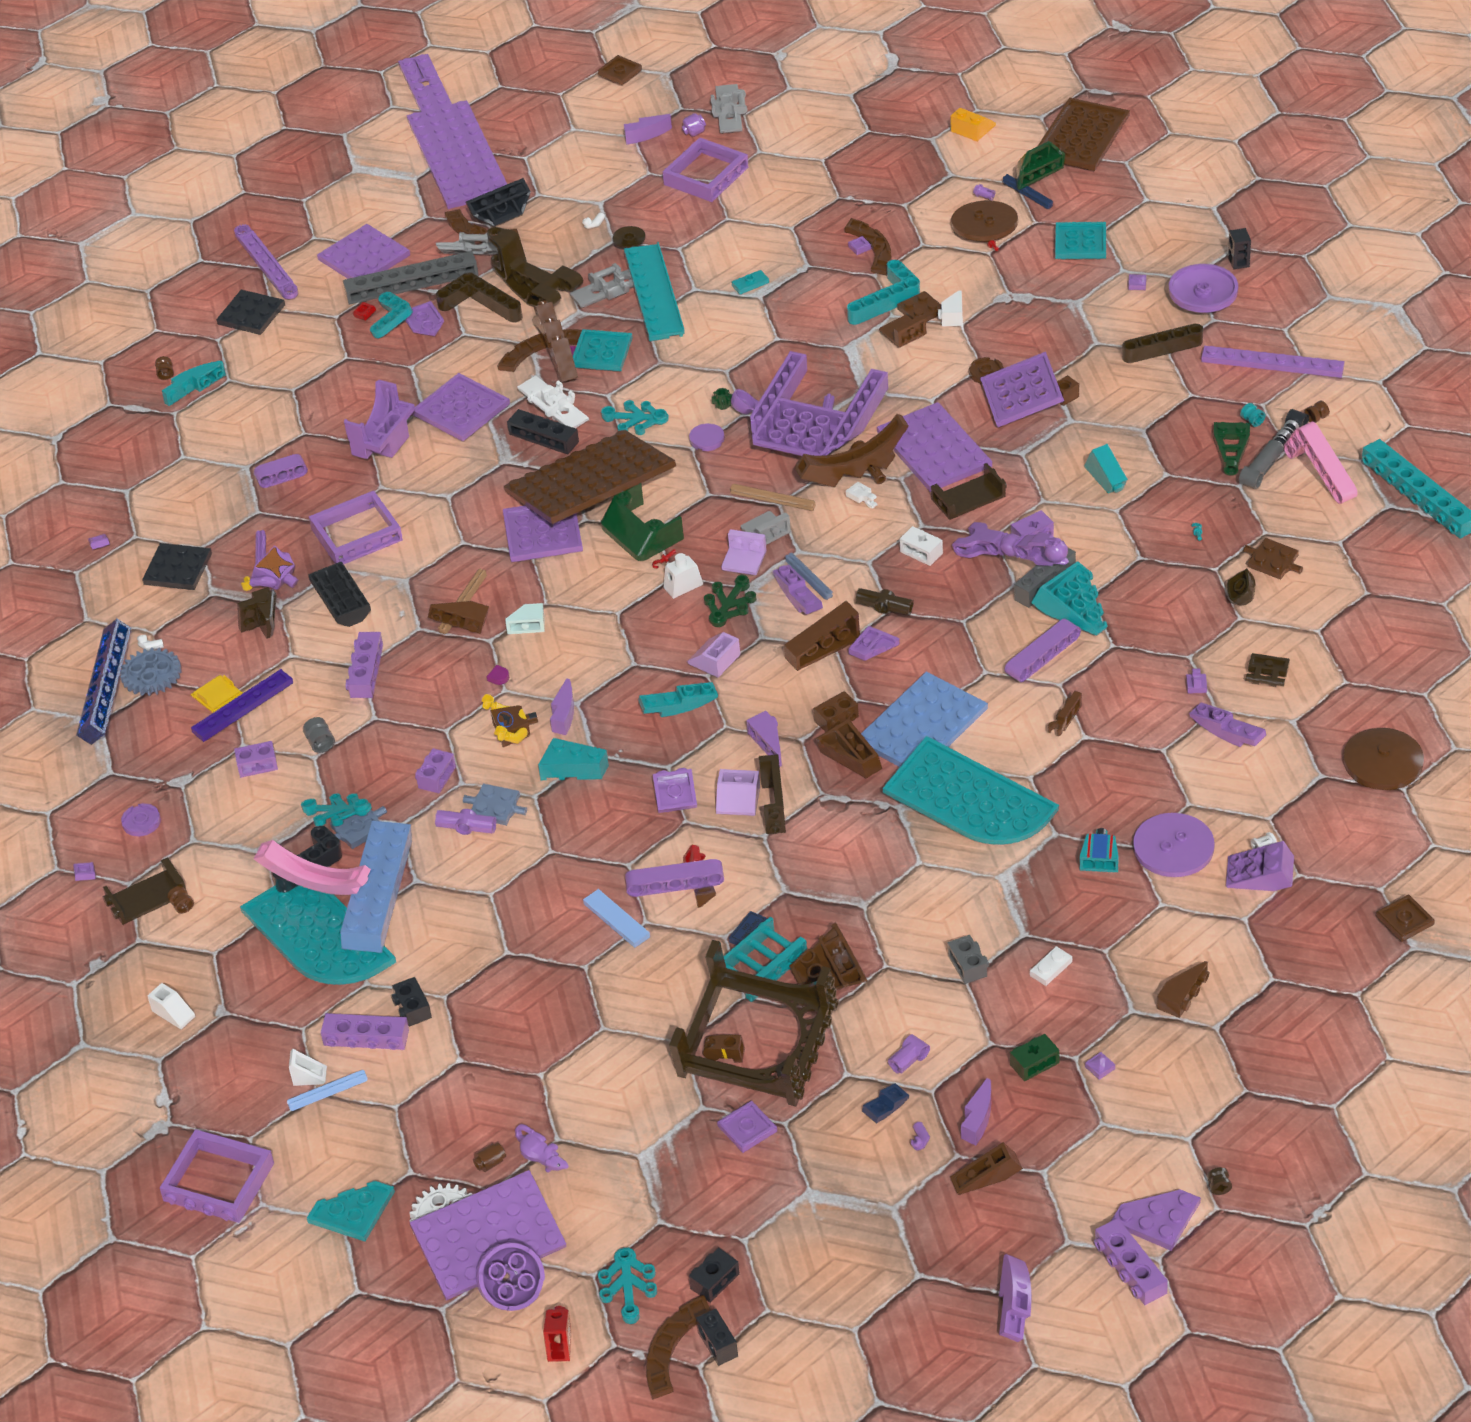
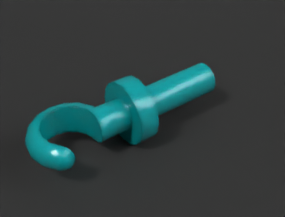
M1192 523V527L1197 526L1193 529V534L1201 541L1202 525L1200 523Z

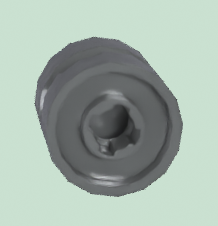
M314 717L304 724L303 733L314 752L324 753L334 746L335 738L323 718Z

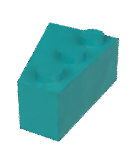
M553 738L538 767L541 780L558 777L559 780H565V777H577V780L602 779L609 767L607 750Z

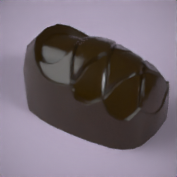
M1247 568L1227 581L1229 599L1239 606L1252 602L1255 595V578Z

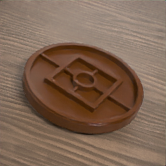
M976 201L958 208L952 215L951 225L957 235L968 240H997L1006 237L1016 229L1018 214L1013 207L1002 202Z

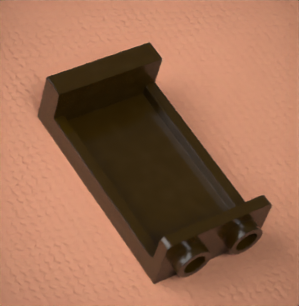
M779 755L759 756L762 788L774 787L775 804L764 805L766 834L786 833Z

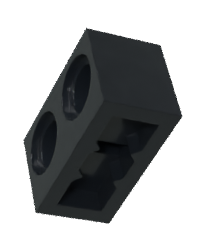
M1246 228L1229 230L1228 259L1233 270L1250 267L1251 239Z
M415 977L392 985L394 994H391L393 1004L394 1006H399L400 1017L407 1018L409 1027L432 1018L429 1003Z
M717 1309L696 1317L698 1334L718 1366L738 1357L737 1341Z

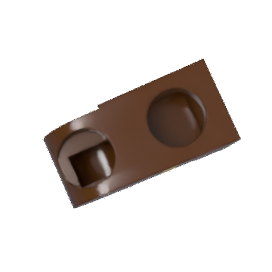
M713 1035L705 1039L703 1049L705 1058L710 1060L733 1059L734 1063H743L745 1046L741 1035Z

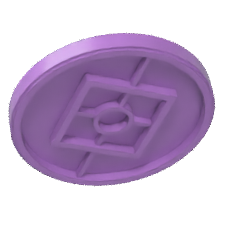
M1164 813L1146 820L1137 829L1133 844L1135 856L1140 864L1149 871L1166 877H1184L1199 872L1211 861L1215 846L1213 834L1207 825L1195 817L1182 813Z

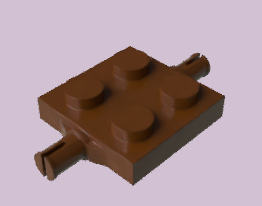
M1265 538L1257 548L1245 545L1243 552L1252 555L1248 561L1249 568L1281 580L1290 570L1299 574L1303 571V566L1294 564V561L1299 556V550Z

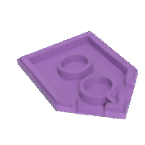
M429 301L412 307V314L405 319L412 332L435 336L442 326L444 319L433 303Z

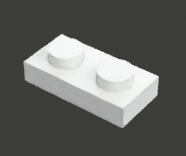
M1056 946L1030 970V976L1047 986L1072 963V956Z

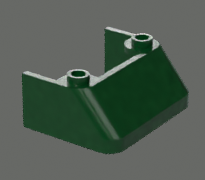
M641 483L614 495L601 520V527L608 536L635 560L645 561L682 541L684 534L682 517L680 516L666 524L658 519H651L644 523L631 512L644 504Z

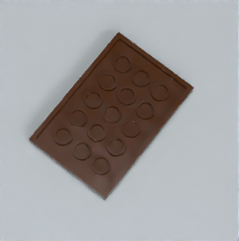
M1069 97L1039 145L1050 141L1065 153L1064 164L1095 171L1130 116V110Z

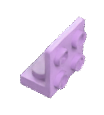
M730 529L728 533L729 549L721 566L722 570L757 575L767 551L765 535Z

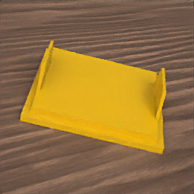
M218 675L190 695L214 713L243 694V692L236 688L228 677Z

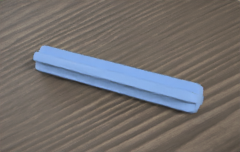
M360 1070L288 1099V1107L291 1111H294L366 1082L367 1075L364 1070Z

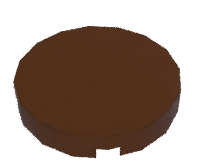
M990 357L978 358L969 366V375L974 382L982 384L981 377L1004 369V367L995 358L994 360H990Z

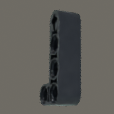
M316 826L311 830L313 846L296 855L309 862L329 867L342 858V851L339 839L327 827ZM273 873L277 891L285 893L298 886Z

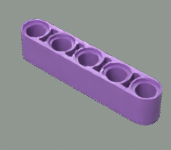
M1067 619L1060 620L1006 664L1005 673L1019 682H1024L1075 642L1080 636L1081 628Z
M709 859L631 870L625 874L628 895L638 897L717 886L724 882V873L720 860Z

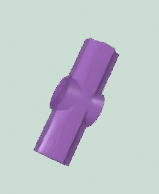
M462 809L460 812L437 810L435 819L436 827L455 829L463 835H468L472 831L495 833L497 822L496 817L476 815L471 809Z

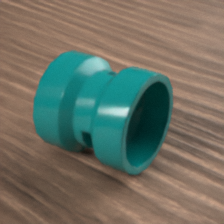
M1248 403L1242 408L1240 416L1246 421L1249 420L1252 426L1258 427L1265 420L1266 414L1261 409H1257V406L1253 403Z

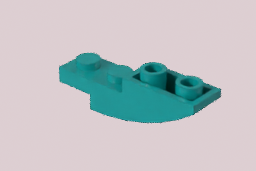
M215 361L202 364L171 378L172 384L162 390L164 403L171 406L195 389L201 392L224 377L226 373L223 362Z
M713 682L676 686L675 692L639 695L638 701L644 714L659 712L661 717H667L699 708L718 698V693Z

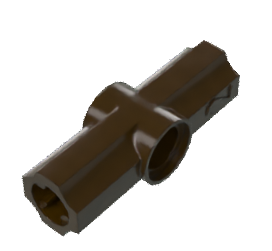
M859 588L855 598L857 604L874 607L881 614H887L889 611L911 615L914 600L895 596L888 589L876 592Z

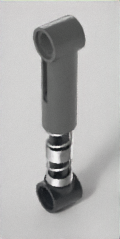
M1290 409L1286 416L1284 427L1281 428L1273 440H1270L1252 463L1242 469L1239 483L1258 489L1264 475L1283 453V446L1297 428L1308 424L1309 414Z

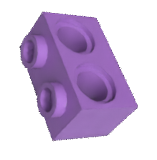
M272 741L234 748L240 778L278 770Z
M433 748L429 755L425 757L421 768L416 771L415 779L417 780L418 788L439 794L456 768L454 754Z

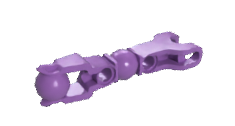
M974 522L968 528L970 536L958 538L952 544L955 553L960 557L966 558L976 557L981 554H1005L1009 557L1016 556L1017 558L1030 560L1036 565L1052 566L1053 564L1066 565L1069 562L1066 558L1068 547L1059 538L1043 532L1026 536H1019L1014 533L1008 534L1002 531L990 530L985 523Z

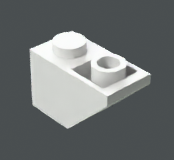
M163 983L148 995L152 1012L179 1029L185 1027L195 1017L194 1012L179 994Z

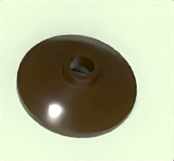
M636 226L622 227L613 234V242L622 248L639 246L646 238L644 230Z

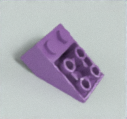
M1284 841L1228 856L1226 887L1276 891L1291 887L1293 883L1294 855Z

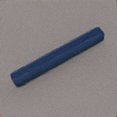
M1009 174L1003 176V183L1046 209L1053 207V201L1029 186L1019 190L1017 189L1016 178Z

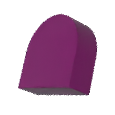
M496 665L487 675V681L496 685L505 684L510 678L508 669Z

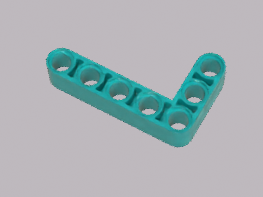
M890 260L887 263V279L893 285L850 302L847 305L848 322L857 325L897 308L898 303L920 293V280L901 261Z

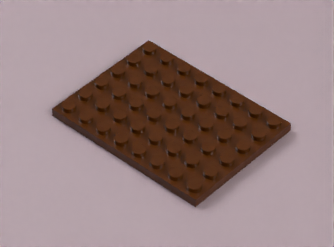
M620 430L611 437H605L598 443L587 445L585 449L574 451L565 458H559L550 465L540 467L537 471L526 473L524 477L511 480L508 484L504 485V490L545 520L554 524L676 467V462L673 458L627 430Z

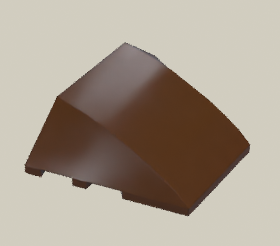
M836 922L831 925L832 929L825 936L821 935L818 938L819 941L811 949H807L790 965L799 985L816 982L823 966L831 968L832 977L835 978L834 987L837 990L868 981Z

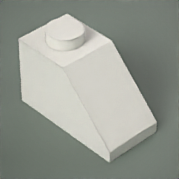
M957 291L941 302L942 309H938V319L942 320V326H963L962 291Z

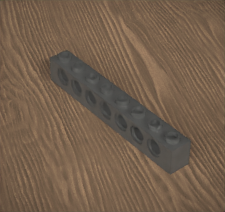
M473 251L345 279L343 280L348 304L351 305L377 299L384 292L399 294L452 282L465 273H474L477 276L479 274Z

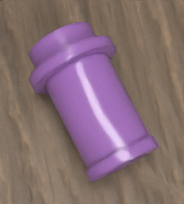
M979 184L975 186L973 193L976 197L981 196L992 201L996 191Z

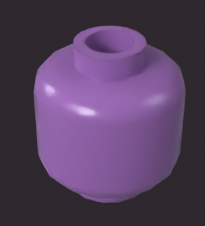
M693 113L683 119V126L681 127L685 135L689 134L691 137H695L704 132L706 123L700 114Z

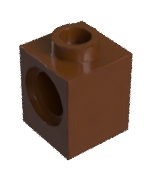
M1068 375L1057 381L1064 399L1063 402H1060L1062 406L1079 397V383Z

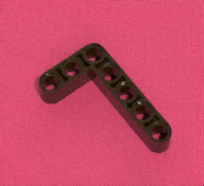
M465 273L436 292L438 309L441 311H449L471 297L510 322L516 323L523 318L521 303L474 273Z

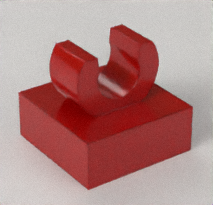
M692 844L683 856L684 863L702 861L706 855L700 853L699 846Z

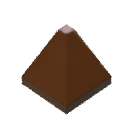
M714 886L694 890L698 908L716 896Z

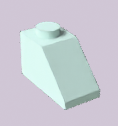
M543 603L524 604L506 618L507 634L545 632Z

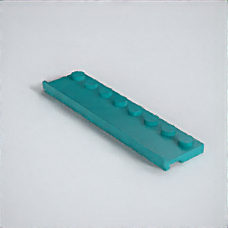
M659 242L653 245L624 248V255L649 341L669 339V336L672 335L683 337V334H685L684 325Z

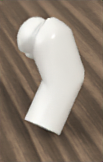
M598 213L593 220L587 217L583 219L582 223L586 229L599 227L605 219V215Z
M146 635L137 637L138 646L147 651H150L151 647L154 650L159 647L164 648L162 639L149 641Z

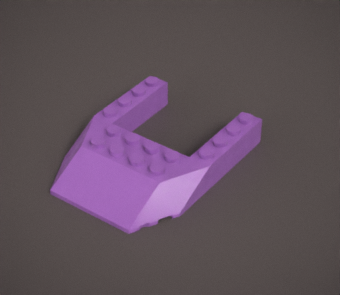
M790 351L750 416L753 445L801 456L803 454L815 456L828 455L864 431L888 390V372L871 369L847 411L842 412L790 400L807 372L806 354Z

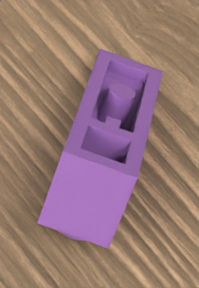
M764 711L746 720L749 736L767 755L778 754L781 767V751L776 718L767 711Z

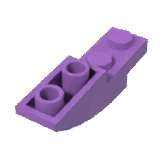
M783 565L773 570V575L782 591L799 613L804 612L807 615L823 608L822 601L806 587L805 580L790 565Z
M1202 702L1189 713L1190 717L1203 728L1238 747H1241L1244 743L1256 746L1266 736L1265 729L1233 719L1232 712Z
M1005 1254L999 1296L1003 1297L999 1335L1019 1342L1023 1340L1025 1319L1031 1316L1032 1294L1030 1275L1025 1261Z

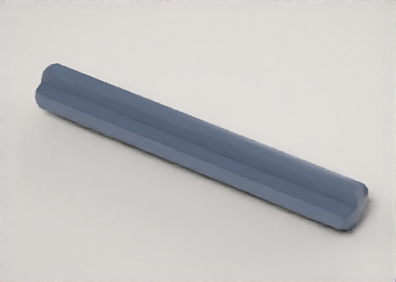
M793 553L785 556L786 562L825 600L833 597V591Z

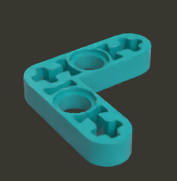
M384 292L379 296L378 300L381 306L389 312L370 327L374 338L383 337L412 314L413 310L407 301L391 292Z

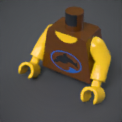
M485 694L482 698L483 708L488 710L491 707L492 723L495 728L494 734L498 735L497 738L501 742L502 747L513 743L519 744L523 739L530 736L529 725L538 723L536 712L525 714L522 706L502 705L496 701L494 702V698L489 694Z

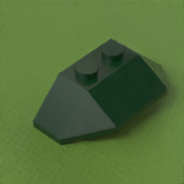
M1050 141L1027 151L1017 164V189L1020 190L1063 169L1065 153Z

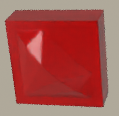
M362 302L353 311V315L366 321L376 311L374 305Z

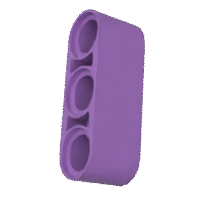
M299 454L259 465L254 469V475L262 488L302 477L307 473V467Z

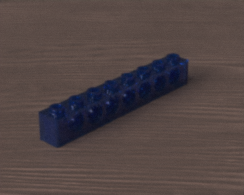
M117 618L103 629L76 736L91 745L105 735L131 632V627Z

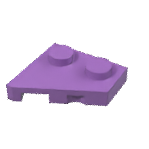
M868 626L850 646L849 654L862 660H867L898 646L900 641L898 637Z

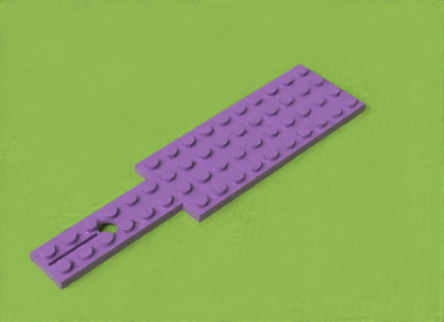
M421 54L398 61L402 74L420 112L406 115L407 121L447 209L466 205L465 202L507 185L468 101L451 103L429 55ZM429 81V85L424 86L421 82Z

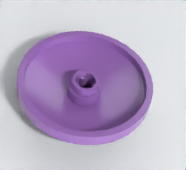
M1194 264L1181 268L1173 274L1169 281V295L1178 306L1186 310L1201 313L1215 312L1228 307L1235 301L1238 295V282L1236 277L1225 268L1212 264Z

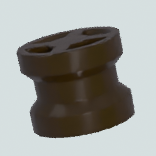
M1219 1167L1208 1172L1207 1179L1211 1183L1210 1190L1213 1194L1223 1195L1232 1189L1227 1169Z

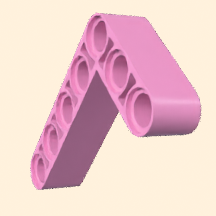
M1310 422L1297 428L1284 445L1286 455L1293 459L1306 453L1338 504L1357 497V489L1317 424Z

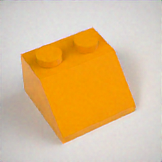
M962 108L957 109L950 116L951 132L977 142L996 126V123L992 120Z

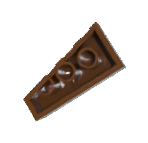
M846 600L784 644L785 659L799 671L853 644L860 636L859 613Z

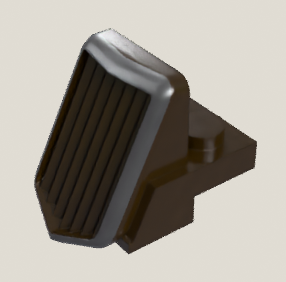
M269 587L254 591L252 592L251 599L237 603L238 628L241 633L260 627L266 639L272 637L277 597L273 589L270 590Z

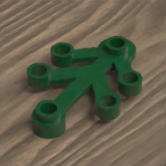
M741 574L737 576L735 586L727 598L723 592V584L721 582H714L712 584V592L717 595L722 605L719 610L715 605V596L713 594H706L704 596V604L711 611L709 621L714 627L724 626L729 618L748 614L747 603L756 602L757 598L754 591H748L745 597L736 599L741 591H746L750 588V581L746 575ZM737 607L735 610L728 611L730 608Z

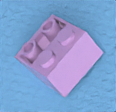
M725 632L709 638L688 660V664L719 678L740 656L739 639Z
M720 769L717 782L716 814L755 816L760 792L759 771Z

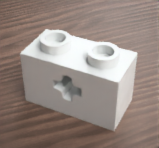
M912 526L900 538V552L931 566L943 554V540Z

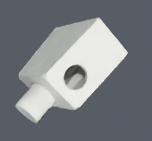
M679 553L675 556V561L665 566L664 589L673 599L703 585L698 566L689 556Z

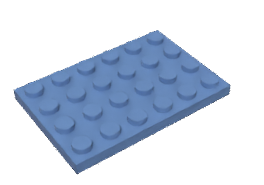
M925 672L861 734L880 757L901 767L926 736L949 747L988 709V703Z

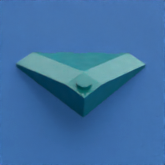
M1078 561L1042 585L1031 602L1046 615L1058 620L1067 619L1082 630L1096 636L1108 627L1107 622H1102L1101 616L1104 614L1102 605L1096 602L1098 597L1096 585H1092L1090 581L1093 579V574Z

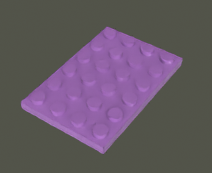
M939 402L903 416L909 427L893 451L929 492H931V486L934 484H938L942 488L983 471L985 463L992 467L991 459ZM890 422L877 426V433H880Z
M530 1170L410 1222V1227L445 1300H449L477 1287L476 1272L478 1264L484 1254L497 1245L504 1243L521 1244L532 1249L540 1259L566 1247V1242Z

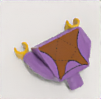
M274 546L254 566L252 578L244 577V582H241L243 590L248 591L256 586L270 587L277 590L284 583L294 588L299 579L292 575L295 564L288 552H281Z

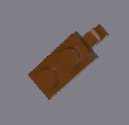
M1074 691L1071 697H1067L1064 707L1057 712V721H1052L1048 724V733H1051L1053 729H1057V736H1060L1067 729L1082 707L1081 692Z

